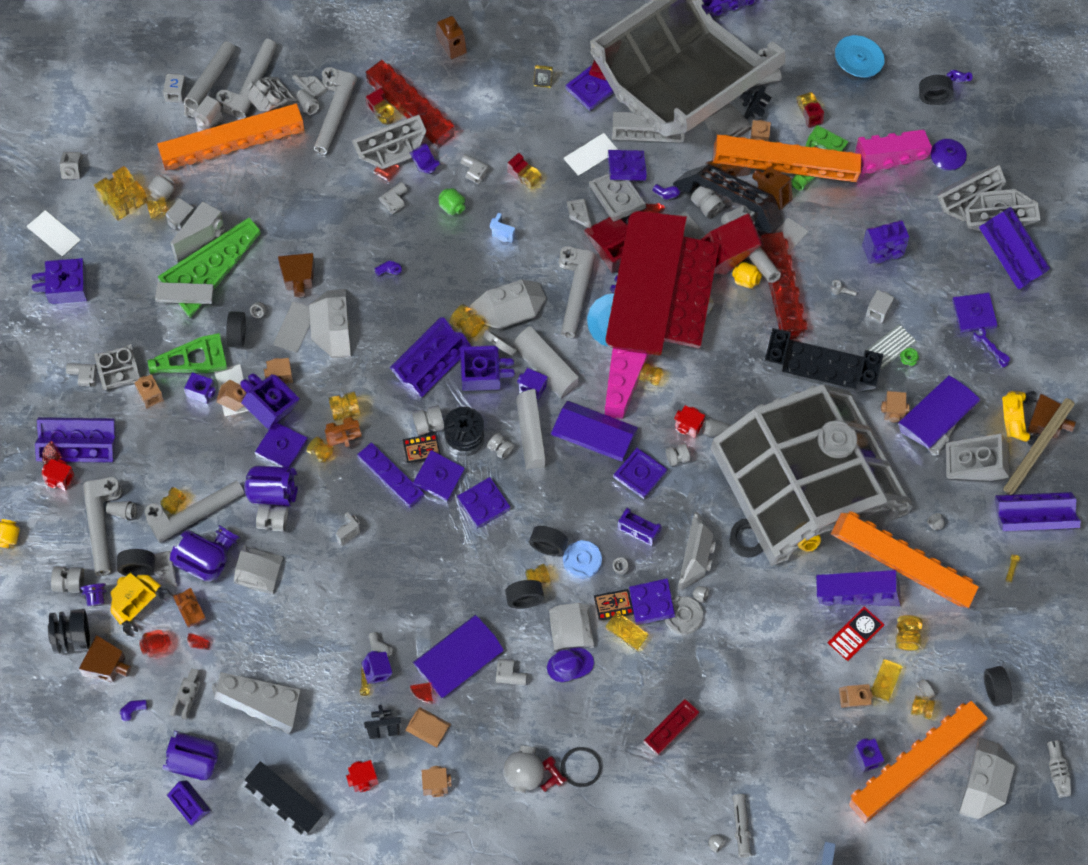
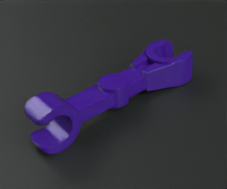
M979 328V333L982 336H978L974 332L973 339L977 342L982 341L987 349L995 355L999 365L1002 368L1006 367L1010 361L1008 355L999 351L995 344L985 337V329Z

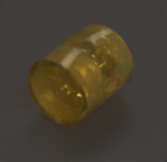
M462 304L452 314L450 324L458 330L462 329V333L472 339L482 330L485 319L477 313L473 314L472 309Z
M355 391L344 393L343 398L339 395L328 397L334 421L344 419L345 415L349 417L360 415Z
M910 615L897 618L896 648L905 651H915L921 648L922 636L920 633H922L923 626L921 618Z

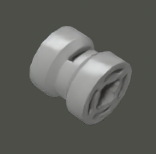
M496 433L487 444V448L495 451L501 459L506 458L514 447V444L506 441L500 433Z
M685 443L679 444L676 448L669 447L665 450L670 466H675L678 462L685 463L690 461L689 451Z

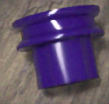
M218 525L219 529L215 531L218 535L214 542L224 547L226 552H228L233 543L237 544V539L241 537Z
M105 583L80 587L83 591L81 596H85L87 607L105 604L103 593L107 592L104 588L106 586Z

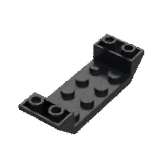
M711 164L689 170L673 183V186L677 187L678 190L688 193L698 185L710 188L716 194L726 196L732 202L746 206L750 211L759 212L754 226L758 227L762 232L771 233L783 221V217L772 194Z
M772 328L764 363L780 375L820 385L825 384L854 393L876 389L884 354L865 350L864 356L854 355L790 340L791 332Z

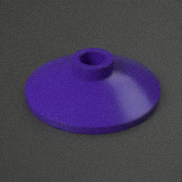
M942 139L932 146L930 156L933 163L940 169L953 171L964 165L967 152L958 141Z

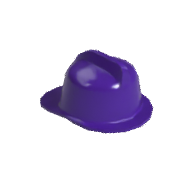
M583 648L560 650L548 661L547 672L553 680L567 682L589 674L593 669L594 659L591 653Z

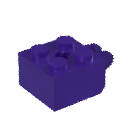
M899 220L866 229L862 247L869 264L882 263L891 258L898 259L905 254L909 235L903 221Z
M83 258L45 261V272L32 275L34 282H45L33 284L32 290L34 292H45L47 300L51 304L87 302L86 267Z
M460 347L462 391L500 390V378L513 377L515 375L513 369H499V367L513 366L514 359L499 358L498 347Z
M251 373L247 380L243 379L240 383L242 389L247 393L241 404L267 429L292 412L300 400L282 380L273 374L262 381L257 375Z

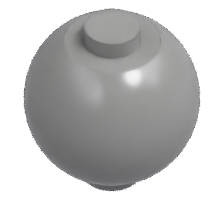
M520 746L519 752L512 753L506 759L503 774L508 785L514 788L513 791L526 793V790H532L541 783L544 776V765L542 760L535 755L536 748Z

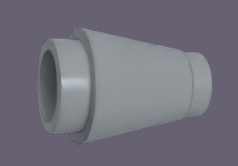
M304 89L297 92L296 96L303 112L309 115L315 114L319 110L318 100Z
M709 418V420L705 419L702 433L707 435V437H716L731 427V425Z
M132 501L108 502L106 512L107 514L130 520L135 518L137 506Z

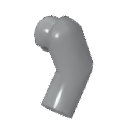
M377 632L368 635L372 651L386 652L387 656L393 653L392 646L380 642Z

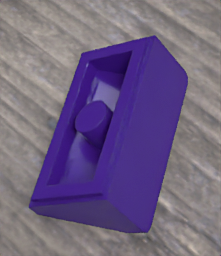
M187 780L179 781L167 794L168 798L191 826L211 811Z

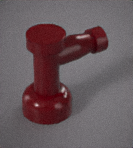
M553 756L543 761L544 771L548 770L552 775L550 779L540 785L544 793L555 784L561 787L568 781L566 776L563 777L556 768V760Z

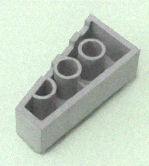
M220 672L213 698L235 709H240L248 713L247 715L261 719L266 724L272 727L275 726L289 734L294 724L300 689Z

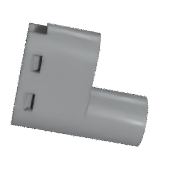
M464 154L461 159V164L469 167L466 178L480 184L490 166L467 154Z
M400 182L379 197L380 202L391 214L405 206L399 196L404 194L407 188Z
M67 363L66 373L78 375V386H95L96 364Z
M498 659L496 683L526 685L527 673L513 672L514 660Z

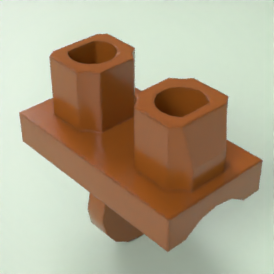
M352 417L345 418L342 425L336 426L333 422L326 424V429L324 430L329 447L344 443L345 447H350V440L362 437L358 420L354 421Z
M192 588L173 595L188 628L206 620Z

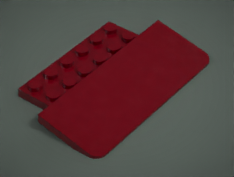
M643 211L633 212L629 216L605 338L609 347L629 352L661 355L663 343L666 341L700 349L719 244L683 236L687 216Z

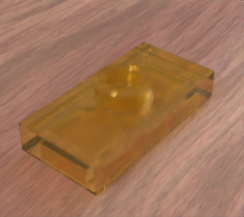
M618 612L614 614L605 626L606 630L636 652L649 636Z
M885 659L883 660L871 689L873 698L888 704L903 666Z

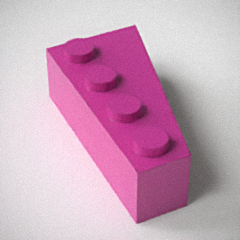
M925 130L903 132L900 136L890 133L883 138H880L879 135H873L871 139L858 137L855 153L861 154V174H871L877 170L890 169L896 165H906L911 161L924 160L930 156L932 146Z
M612 349L605 415L618 419L624 418L650 354Z

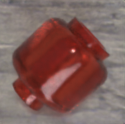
M159 629L144 633L142 639L139 640L142 654L147 655L149 658L166 654L168 646L171 645L168 634H164Z

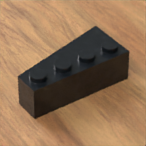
M261 761L241 784L247 792L259 799L265 807L272 809L278 818L292 825L291 828L299 835L303 833L306 836L323 816L321 811Z

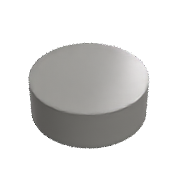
M925 679L917 683V688L925 699L929 700L935 696L933 689Z

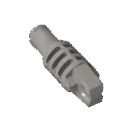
M1050 741L1047 743L1051 758L1048 764L1052 782L1059 798L1071 796V777L1067 760L1062 755L1060 741H1054L1055 747L1053 742Z

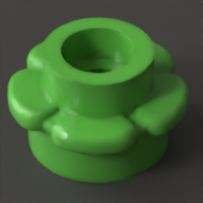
M907 348L900 354L901 362L904 365L913 366L919 359L917 351L913 348Z

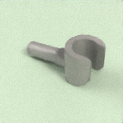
M838 280L832 281L833 286L837 287H831L833 294L838 295L842 292L856 296V291L842 287L841 282Z

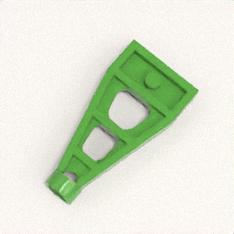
M817 125L808 137L805 147L817 146L821 149H833L843 152L848 145V141ZM796 174L791 181L792 186L797 190H803L816 177Z
M220 333L199 337L154 357V359L147 360L150 375L160 372L211 373L227 369ZM196 349H202L205 354V361L203 363H191L188 360V354ZM177 355L184 356L185 363L183 365H170L169 359Z

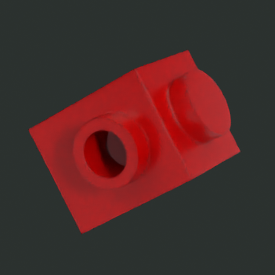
M685 405L682 411L678 410L674 417L676 421L675 428L681 434H688L696 438L703 426L705 415L700 413L698 409Z
M50 459L48 464H45L42 469V477L47 486L51 488L57 487L65 491L75 475L72 467L60 459L57 461Z
M371 760L366 762L357 761L351 764V767H348L349 774L345 776L349 787L353 786L355 792H366L372 786L378 785V779Z

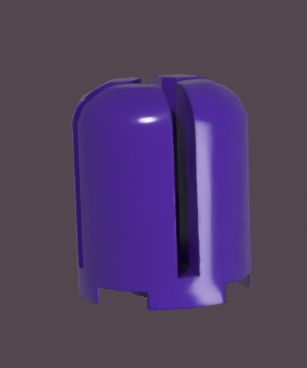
M251 467L246 475L244 485L248 501L257 505L267 504L292 507L290 503L296 501L298 486H295L294 475H297V471L295 468Z
M189 529L185 530L180 535L183 539L178 547L173 546L169 560L173 562V566L204 582L215 580L223 572L225 562L227 561L225 548Z
M174 730V736L176 737L171 736L166 751L167 765H163L162 770L201 781L209 779L214 772L219 756L217 744L211 740Z

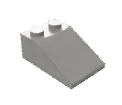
M203 201L170 242L176 262H181L225 233L221 211Z
M1002 433L947 442L946 477L949 479L985 481L1010 478L1008 443Z

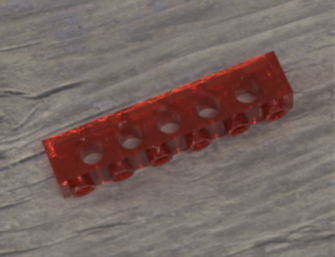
M381 60L366 71L367 83L375 90L381 88L384 91L385 100L406 119L420 115L426 129L424 136L433 145L440 148L454 137L453 123L449 119L446 120L437 108L434 109L425 97H421L415 87L408 85L402 75L394 72L390 64H386Z
M783 232L761 235L762 245L760 247L777 269H783V271H779L781 276L776 282H768L779 330L791 332L790 340L803 338L805 330H807V321L802 317L804 309L803 304L799 303L798 299L800 297L799 287H795L796 274L791 269L792 257L787 252L789 248L787 238L784 239Z

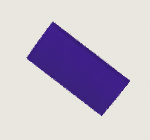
M948 375L898 422L900 432L930 449L980 399L969 388Z

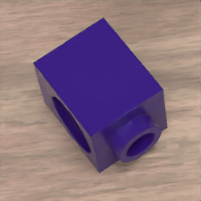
M527 368L524 374L521 373L518 377L519 392L522 393L535 389L536 399L540 400L547 387L548 376Z
M193 372L184 387L186 397L206 404L210 398L214 397L216 392L213 379ZM200 387H205L203 390H197Z
M369 652L361 662L367 684L386 682L392 675L386 652Z
M866 738L857 742L854 753L862 773L882 767L884 759L876 740ZM863 751H870L873 757H866Z

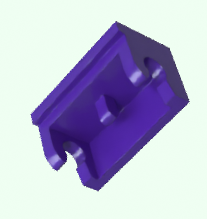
M626 508L618 520L617 529L652 546L662 527L661 524L655 525L631 513L630 509Z

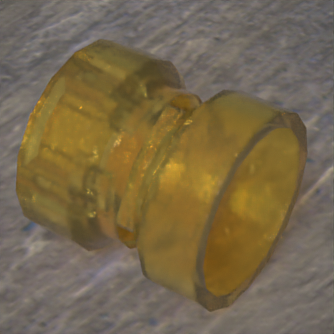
M164 197L158 198L157 201H146L151 219L156 218L160 214L166 215L168 209Z
M645 362L639 380L643 382L649 381L652 385L658 386L663 368H654L651 364Z
M318 436L307 447V452L315 455L321 463L327 461L334 450L331 445L325 444L323 439Z
M172 487L168 491L167 497H163L159 503L169 513L175 514L178 511V506L183 504L187 498L181 491Z
M545 564L538 565L535 570L532 568L525 570L527 580H537L543 584L550 582V576Z
M915 695L910 715H921L925 719L930 720L935 701L931 699L923 700L922 697Z

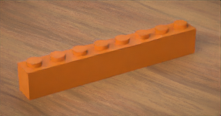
M296 103L157 143L165 171L174 170L180 166L191 165L204 159L208 160L218 155L229 154L235 150L263 144L266 141L298 134L304 131V124Z
M717 135L714 143L713 163L762 170L772 167L784 173L857 182L861 173V154L790 145L781 142H768L728 135Z
M849 511V513L840 514L831 535L955 605L964 608L970 607L979 588L973 584L971 578L961 577L957 575L955 569L941 566L939 560L925 557L923 551L909 548V543L901 539L895 540L892 538L893 535L885 530L879 531L874 523L860 520V516L854 512Z
M972 701L958 706L955 710L957 713L952 717L950 715L946 716L940 722L941 726L937 729L935 727L930 729L926 733L927 737L924 740L918 739L912 744V749L907 754L905 751L902 752L895 759L896 763L892 766L890 764L886 765L881 770L882 774L879 777L873 776L866 782V787L862 791L857 789L850 796L852 799L849 806L864 823L873 818L985 725L988 718Z

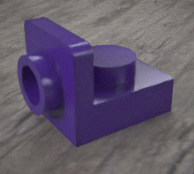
M422 144L410 152L419 172L429 174L440 165L439 161L434 159L427 144Z

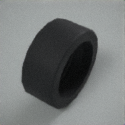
M939 74L925 77L919 83L921 101L930 105L948 102L953 97V81L950 77Z
M230 311L226 328L227 346L243 347L246 334L245 312Z
M747 518L741 519L731 528L730 546L736 554L742 557H755L763 551L760 543L755 547H744L737 541V534L740 530L752 529Z
M547 526L534 527L529 540L532 548L549 556H562L568 543V538L565 534Z
M127 549L118 553L117 571L124 576L130 573L135 577L137 575H150L155 570V555L148 550Z
M537 580L518 581L505 589L507 604L511 608H529L540 604L544 600L542 583Z
M1002 666L985 669L984 684L993 706L1011 703L1012 688L1005 669Z

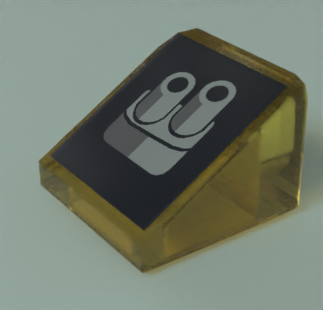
M535 65L534 86L551 88L553 67Z

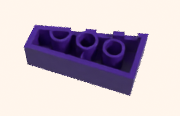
M896 570L816 575L817 599L819 604L824 606L864 605L901 607L900 583Z

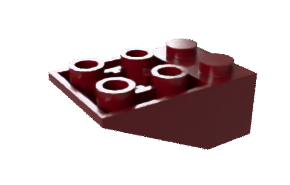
M750 213L710 231L700 239L719 244L714 273L726 275L762 245Z
M608 217L591 226V228L583 230V232L611 273L619 270L627 225L621 219L613 222L611 217Z

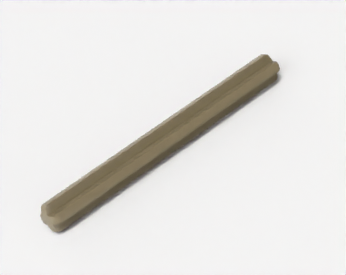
M1064 399L1004 486L1003 491L1009 495L1015 493L1074 407L1075 403L1071 399Z

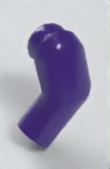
M955 69L950 70L946 74L952 81L958 83L968 82L973 78L972 73H963Z
M658 184L652 190V192L665 200L676 198L681 192L675 186L663 188Z
M386 261L375 267L374 271L377 276L386 272L397 275L401 273L402 266L393 261Z
M147 700L129 701L120 709L121 720L129 721L132 718L131 713L134 711L146 710Z

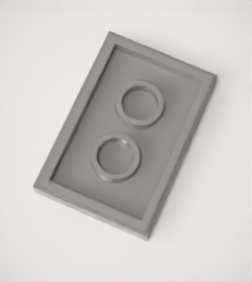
M609 174L589 181V187L613 222L646 208V203L630 180H610Z

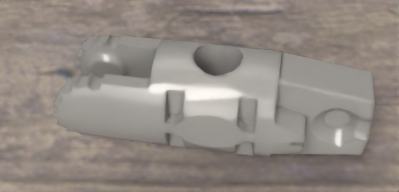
M191 668L188 677L183 678L169 715L175 716L181 704L185 706L182 711V719L187 720L201 684L198 681L200 676L199 670Z

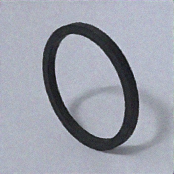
M577 747L569 750L564 755L561 761V773L563 777L566 776L569 784L576 787H587L595 783L600 777L602 770L601 760L593 750L586 747ZM586 751L596 758L599 770L593 780L580 784L571 781L566 776L564 762L571 753Z

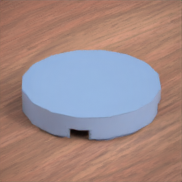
M580 540L573 544L571 543L564 551V568L568 574L575 578H590L601 567V553L598 547L590 541Z

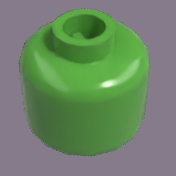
M447 188L440 193L438 197L439 206L446 213L455 215L461 214L464 211L465 197L456 189Z

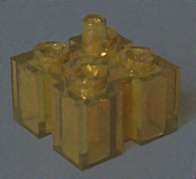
M125 166L113 172V178L110 180L105 177L94 184L97 197L105 206H108L109 212L117 221L130 214L128 209L132 207L137 209L148 202L145 190L137 181L134 182L132 174Z

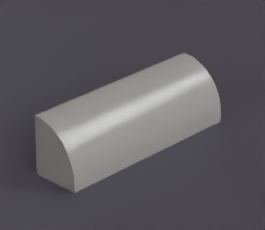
M613 112L612 140L684 143L685 132L663 136L656 132L650 124L644 122L636 113ZM655 113L665 122L674 121V114Z
M531 326L519 334L513 346L534 371L548 376V386L561 399L578 387L579 377Z
M535 389L522 392L516 398L526 470L545 468V454Z

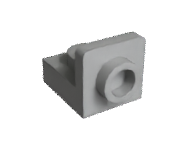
M63 152L59 163L62 179L80 178L81 152Z
M348 512L344 514L347 525H342L336 533L337 541L341 546L360 533L359 520L355 515L351 516Z

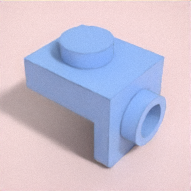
M498 213L496 218H492L490 223L492 236L503 242L513 243L515 228L502 224V214Z

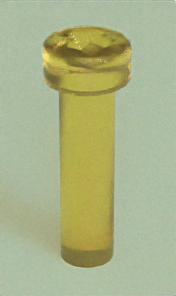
M1011 555L1010 557L1011 563L1005 579L1006 582H1012L1017 562L1020 561V557L1017 555Z
M362 667L360 695L368 696L370 690L368 689Z

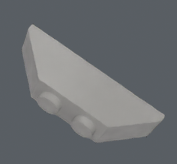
M420 115L354 139L352 143L360 159L383 170L411 159L410 152L421 145L426 129Z
M996 165L973 173L944 188L937 195V198L944 213L960 221H966L964 210L979 192L1000 191L1005 185L1006 180L1000 165Z
M1016 189L979 192L964 210L967 228L981 232L979 226L1010 206L1023 226L1041 220L1038 202Z
M522 279L486 291L470 305V310L476 323L502 329L535 318L546 297L540 283Z
M346 289L328 290L309 305L311 339L328 353L331 358L351 357Z
M694 512L678 584V590L680 591L704 578L706 570L710 571L712 559H709V554L714 553L716 542L712 541L714 534L698 512Z
M978 738L959 814L979 820L1006 804L1015 765L998 743Z

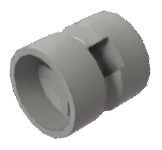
M700 186L691 196L692 202L698 208H701L702 213L707 218H713L725 206L723 199L717 196L715 191L710 188Z
M439 405L429 407L427 411L421 409L412 412L418 436L429 433V430L435 432L444 429Z
M259 504L256 528L268 530L272 527L273 531L285 532L288 520V507L276 506L273 508L272 505Z
M54 566L51 576L53 592H65L68 589L70 593H82L80 587L84 586L83 568L71 567L68 570L67 567Z

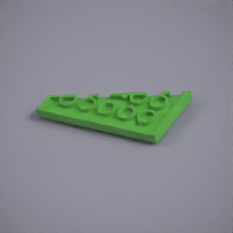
M247 218L157 276L158 280L162 283L213 284L215 289L261 234L260 229L250 218ZM177 303L189 318L202 305L198 303Z

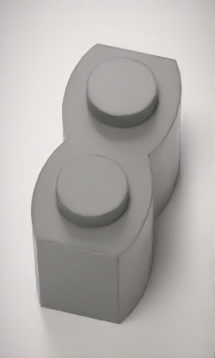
M206 96L195 110L194 117L198 131L219 126L222 122L221 105L217 100Z

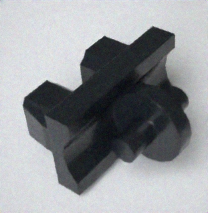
M763 85L760 86L759 91H755L754 95L753 91L749 90L740 96L743 102L742 105L747 107L744 114L747 120L750 117L760 120L765 110L760 108L758 104L766 107L772 98L765 93L766 87Z
M378 705L379 711L371 712L372 718L380 717V720L364 722V727L367 728L370 739L380 738L379 726L386 725L388 736L399 735L401 718L384 719V716H390L392 713L391 709L383 710L382 705Z

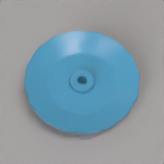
M852 35L844 37L835 48V58L839 66L851 75L863 78L871 77L879 73L884 65V54L881 48L874 41L864 36Z
M606 294L597 299L590 307L587 317L588 329L592 337L604 346H608L605 338L614 294Z

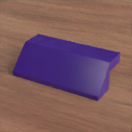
M1011 206L979 226V229L1018 290L1050 270L1047 262Z
M440 317L390 366V369L401 383L422 398L461 359L460 347L472 346L463 333L454 332L446 319Z
M567 401L560 411L551 435L622 462L628 453L631 441L636 435L638 427Z
M38 417V439L35 442L36 461H50V459L56 461L60 459L65 462L114 461L116 441L115 418Z
M1072 492L995 495L998 524L1002 531L1080 528L1081 520L1076 515V498Z
M474 615L412 663L422 678L429 681L438 697L442 699L504 651V649L488 627L477 615Z

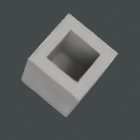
M177 73L166 74L163 89L165 102L183 103L187 86L184 75Z
M179 198L166 213L168 225L172 229L180 231L194 213V207Z
M877 290L868 306L866 316L883 324L892 307L894 297L887 292Z

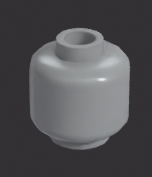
M165 174L156 175L148 185V189L151 192L150 196L156 201L160 199L167 201L175 191V182Z

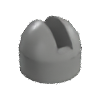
M256 302L250 307V313L253 317L261 318L266 313L264 303Z
M940 513L931 515L927 520L928 525L934 530L942 529L945 525L944 518Z
M619 557L613 561L612 567L616 573L625 574L629 569V564L626 559ZM621 562H622L623 567H624L623 570H621V568H620V566H619V563H621Z
M704 586L696 587L693 591L694 599L705 603L709 588Z
M718 834L712 835L709 838L708 845L711 850L717 853L724 846L726 839Z

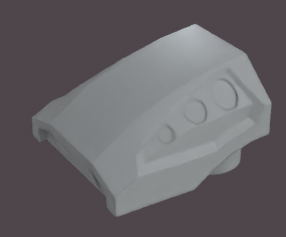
M278 77L259 78L258 81L250 82L247 87L249 100L259 111L275 110L298 102V99L289 92Z
M730 103L703 120L707 128L714 131L716 135L740 137L752 128L747 119Z
M131 344L119 349L94 354L103 390L131 384L140 378Z
M244 545L240 551L235 568L234 584L242 585L255 591L274 594L275 583L283 557Z
M573 603L558 605L549 609L554 652L580 647L594 648L589 605Z

